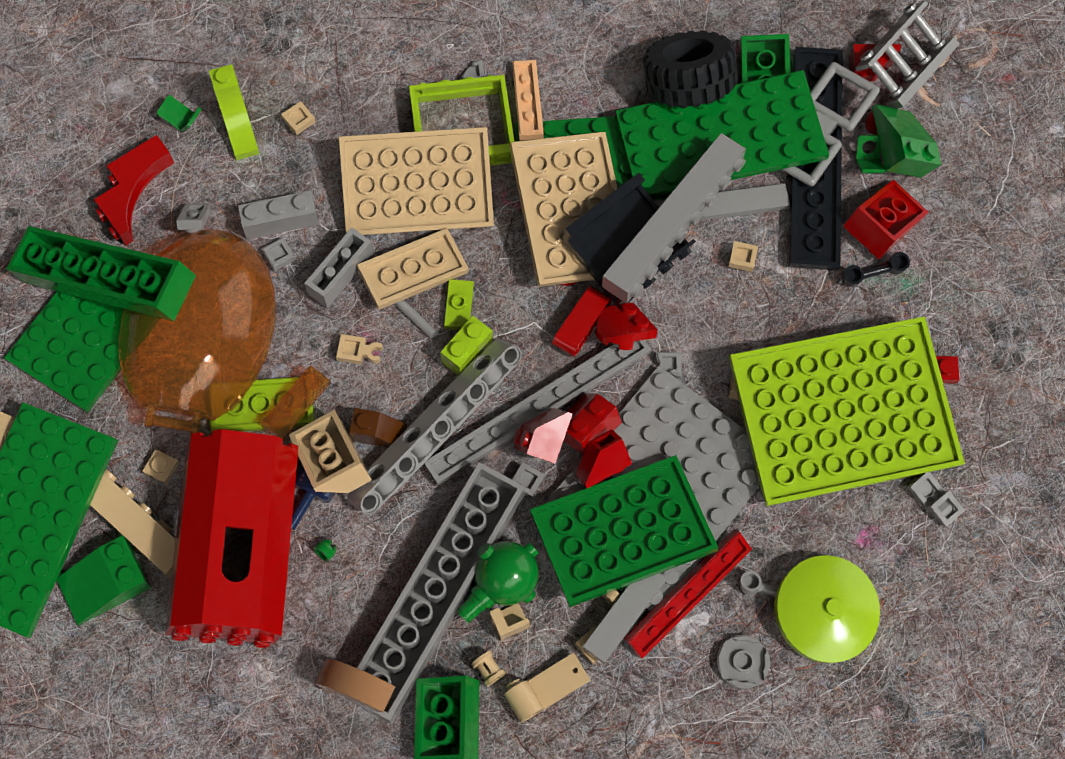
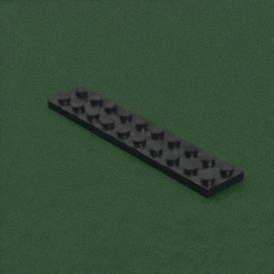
M795 47L794 72L804 70L810 91L830 63L836 62L843 66V50ZM834 74L816 99V102L841 116L842 77ZM837 125L831 136L840 140L841 143L842 127ZM842 146L814 186H808L791 176L789 267L836 271L840 269ZM819 161L795 167L810 175Z

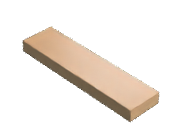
M536 60L512 61L519 141L544 139Z

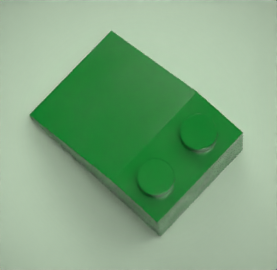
M789 34L752 35L738 38L741 83L790 73Z
M877 104L872 106L885 171L922 178L941 166L937 143L910 111Z
M123 535L98 547L57 578V582L78 626L152 588L131 543Z

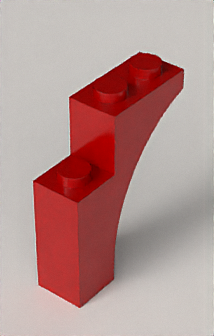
M157 135L106 165L111 173L107 177L114 187L94 199L98 206L95 210L102 222L108 221L111 227L108 230L116 241L121 239L125 246L134 241L132 216L139 196L153 178L174 164L170 152Z

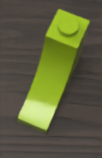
M230 64L208 70L236 161L260 154L233 65Z

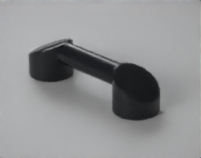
M896 252L889 258L887 263L863 270L859 266L850 265L844 270L842 278L848 286L855 287L866 278L887 272L895 275L903 273L909 267L910 259L907 254Z

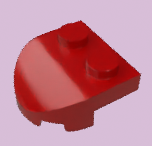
M623 303L617 306L606 307L601 312L595 334L598 340L605 345L611 342L618 344L620 350H632L634 341L656 338L658 329L634 303Z

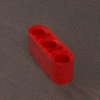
M589 286L558 330L552 345L575 357L597 326L601 312L610 306L612 301L610 297Z

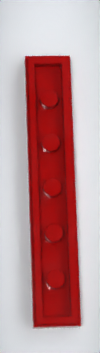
M733 529L718 544L717 552L707 555L624 637L638 657L643 659L752 550L740 531Z

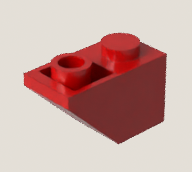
M611 429L589 441L575 473L577 479L586 488L601 483L602 480L622 472L624 468L632 464L623 439Z

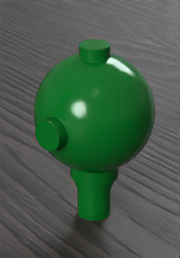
M511 541L498 542L493 545L489 543L482 545L477 551L479 559L475 572L476 585L471 589L472 593L469 595V598L456 611L470 623L487 608L490 609L494 604L511 606L521 602L525 604L531 602L536 595L534 590L539 577L538 565L535 559L539 552L529 542L524 546Z

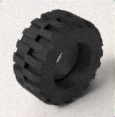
M693 30L686 33H675L673 36H666L662 40L654 42L643 56L647 92L659 104H666L669 107L679 106L680 108H687V106L699 107L701 104H711L714 100L724 98L725 94L728 95L738 81L734 45L726 36L719 35L717 32L712 31L709 33L704 30L694 32Z

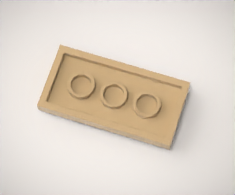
M448 228L357 264V270L378 310L469 272V268Z

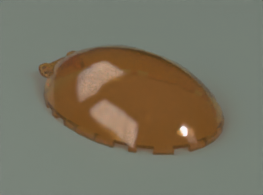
M203 229L192 233L186 232L172 238L152 254L178 260L196 275L175 321L123 309L119 332L120 366L130 395L140 409H147L145 427H166L190 431V434L199 432L202 418L214 421L226 412L232 411L244 399V395L258 379L262 365L265 364L276 322L275 293L270 273L259 253L247 241L235 234L216 229ZM157 411L193 416L192 421L157 416L156 413Z

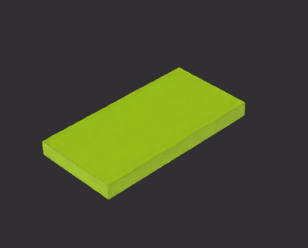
M312 376L210 383L211 434L213 430L219 429L248 432L302 428L314 421Z

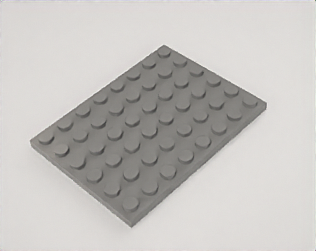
M658 366L619 413L622 423L614 430L623 439L632 464L624 468L622 472L613 474L602 480V482L677 455L713 537L717 541L760 487L747 431L665 369ZM581 460L546 503L586 489L575 475ZM705 556L662 572L661 574L667 577V581L645 610L650 613ZM628 586L622 587L619 590L624 592Z

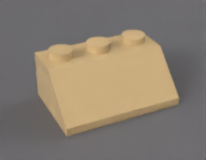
M335 410L289 434L292 443L299 446L298 456L315 492L350 493L372 480L346 427Z

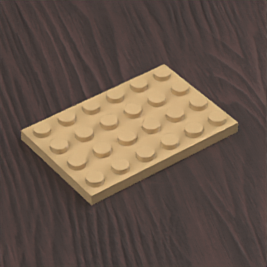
M487 127L339 137L346 233L351 228L362 235L433 231L446 228L463 229L494 226Z
M606 132L511 142L509 148L537 287L595 280L560 238V235L566 227L618 189Z

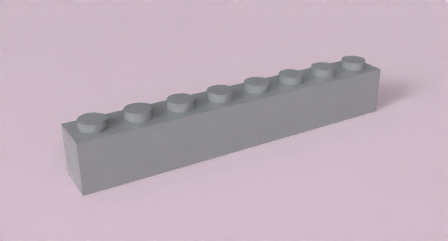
M721 133L603 275L602 287L626 304L632 297L636 298L643 289L642 284L646 279L651 280L657 273L659 263L662 260L664 262L667 261L673 252L672 247L677 242L680 244L685 239L690 225L693 224L695 226L699 222L704 208L712 206L717 198V192L720 189L724 190L731 181L730 176L742 169L746 162L744 159L746 149Z

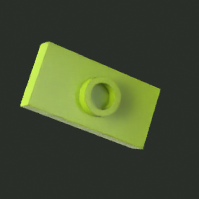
M449 279L445 329L460 330L471 318L474 281Z

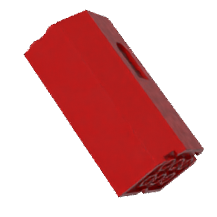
M219 429L213 430L212 434L205 437L202 432L191 433L185 453L165 635L171 636L172 640L188 641V637L199 638L201 643H215L216 639H226L227 645L242 646L243 642L254 643V647L270 648V644L274 645L282 636L299 446L293 443H289L287 446L283 445V439L278 436ZM226 527L253 530L249 573L244 580L239 582L229 581L222 573Z

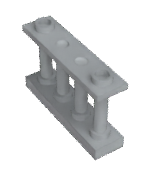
M926 1L909 4L903 10L904 15L872 50H868L860 57L861 62L855 67L857 71L871 68L890 91V98L884 103L886 107L896 109L904 107L960 44L955 37L945 40L943 38L940 39L920 13L928 5ZM912 21H914L932 44L931 48L933 50L929 54H925L906 30ZM898 37L901 38L918 59V66L915 70L908 66L892 46ZM884 52L904 75L903 79L905 81L899 86L877 61Z

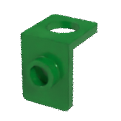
M168 95L156 114L183 133L190 128L202 108L198 107L192 111L174 97Z
M858 135L855 162L860 172L868 174L885 173V167L880 159L881 147L878 135ZM866 141H874L876 148L874 151L866 153L862 150L863 144Z

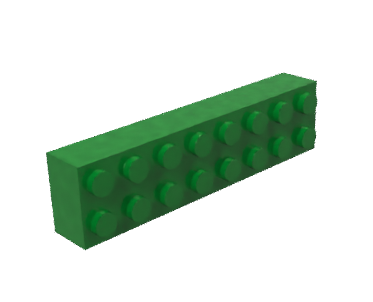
M28 226L6 270L21 281L30 285L170 321H175L196 277L191 270L178 260Z

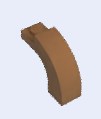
M326 658L314 684L320 686V690L326 693L339 694L376 712H384L395 689L394 685L378 677Z

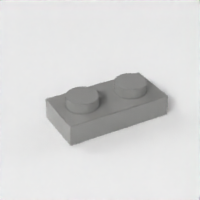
M185 203L176 220L177 230H185L188 233L203 230L211 213L210 203Z

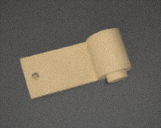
M573 652L529 681L521 682L520 679L511 682L506 686L508 691L504 693V696L520 723H523L591 680Z

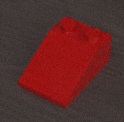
M893 179L860 205L843 227L861 242L871 254L880 259L908 234L929 211Z

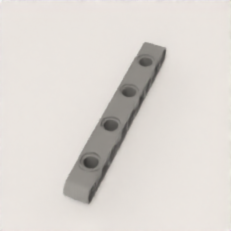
M502 339L493 341L369 467L367 471L372 480L348 493L349 503L365 514L375 513L501 384L504 378L520 362V348Z

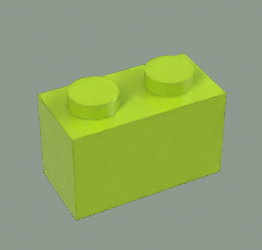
M472 316L440 352L441 363L459 376L493 342V330L475 316Z

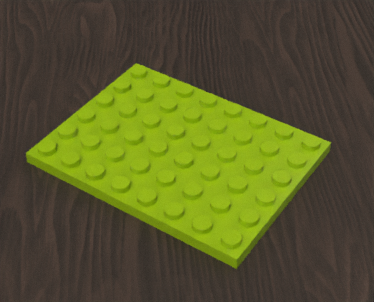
M925 316L731 354L728 357L765 507L965 464Z

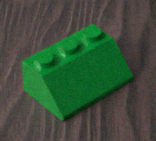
M469 676L416 679L414 759H478L479 680Z

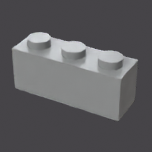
M311 190L238 205L242 228L247 240L319 225Z
M351 228L304 283L308 295L328 308L358 273L357 264L369 260L374 254L371 240Z

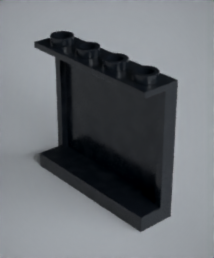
M637 173L566 227L560 235V238L616 306L622 300L602 287L603 275L660 208L641 186L645 179L640 173ZM686 239L680 244L677 242L672 247L673 252L668 260L665 262L662 260L657 266L658 271L656 274L661 272L664 275L674 267L672 262L675 259L679 258L682 261L692 252L690 247L696 242L695 239L689 243ZM654 277L651 280L647 278L642 284L643 288H648L656 279Z

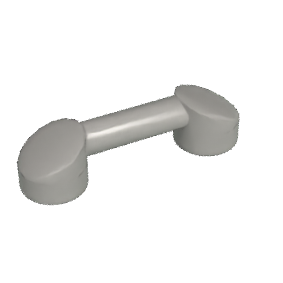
M754 571L745 572L739 581L741 590L749 596H754L757 593L775 596L778 586L762 583L760 575Z

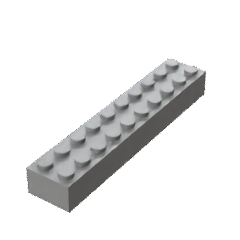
M480 462L477 464L357 667L395 686L384 712H376L349 698L346 699L391 725L393 724L415 686L416 679H419L456 615V610L461 606L475 582L476 565L479 559L477 551L486 543L493 545L498 542L525 495V487Z

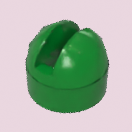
M322 539L313 547V550L323 561L329 562L336 553V545H331L332 540Z

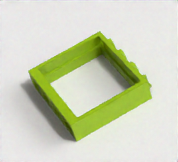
M491 74L486 77H466L462 80L454 81L441 80L428 84L421 82L419 85L409 86L415 132L422 131L418 103L499 94L506 144L488 146L490 166L512 163L509 145L511 142H514L505 75L492 76Z

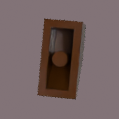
M354 408L349 433L353 442L389 448L407 429V424L381 412Z

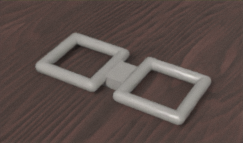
M830 63L810 91L825 142L830 146L828 148L829 158L819 161L810 175L797 167L781 170L808 186H814L842 146L840 140L831 136L836 126L838 125L847 131H852L879 94L880 88L838 63ZM834 74L841 76L868 92L849 120L816 102V99Z

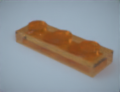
M310 365L262 420L261 425L274 436L284 439L331 384L330 379Z

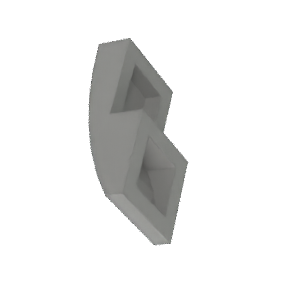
M930 472L919 475L906 487L916 500L944 527L951 524L965 511L949 490L944 491Z

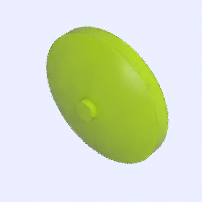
M822 555L799 562L784 575L776 591L774 613L781 635L794 651L811 661L838 663L859 655L871 643L879 625L880 604L871 580L859 567L837 556Z

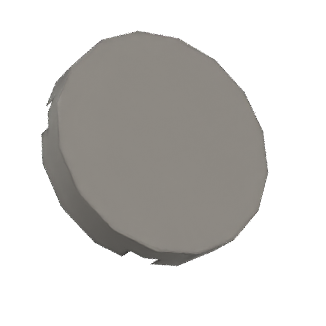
M736 635L725 641L720 647L716 657L717 671L722 680L729 686L740 690L751 689L759 685L768 675L770 656L767 649L758 639L748 635Z

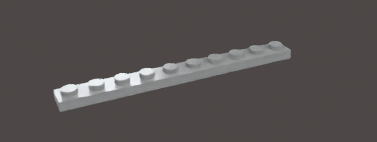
M645 340L634 341L632 350H620L618 344L611 345L429 458L424 463V466L436 484H442L512 440L516 430L520 429L521 425L526 421L552 408L562 409L651 353V348Z

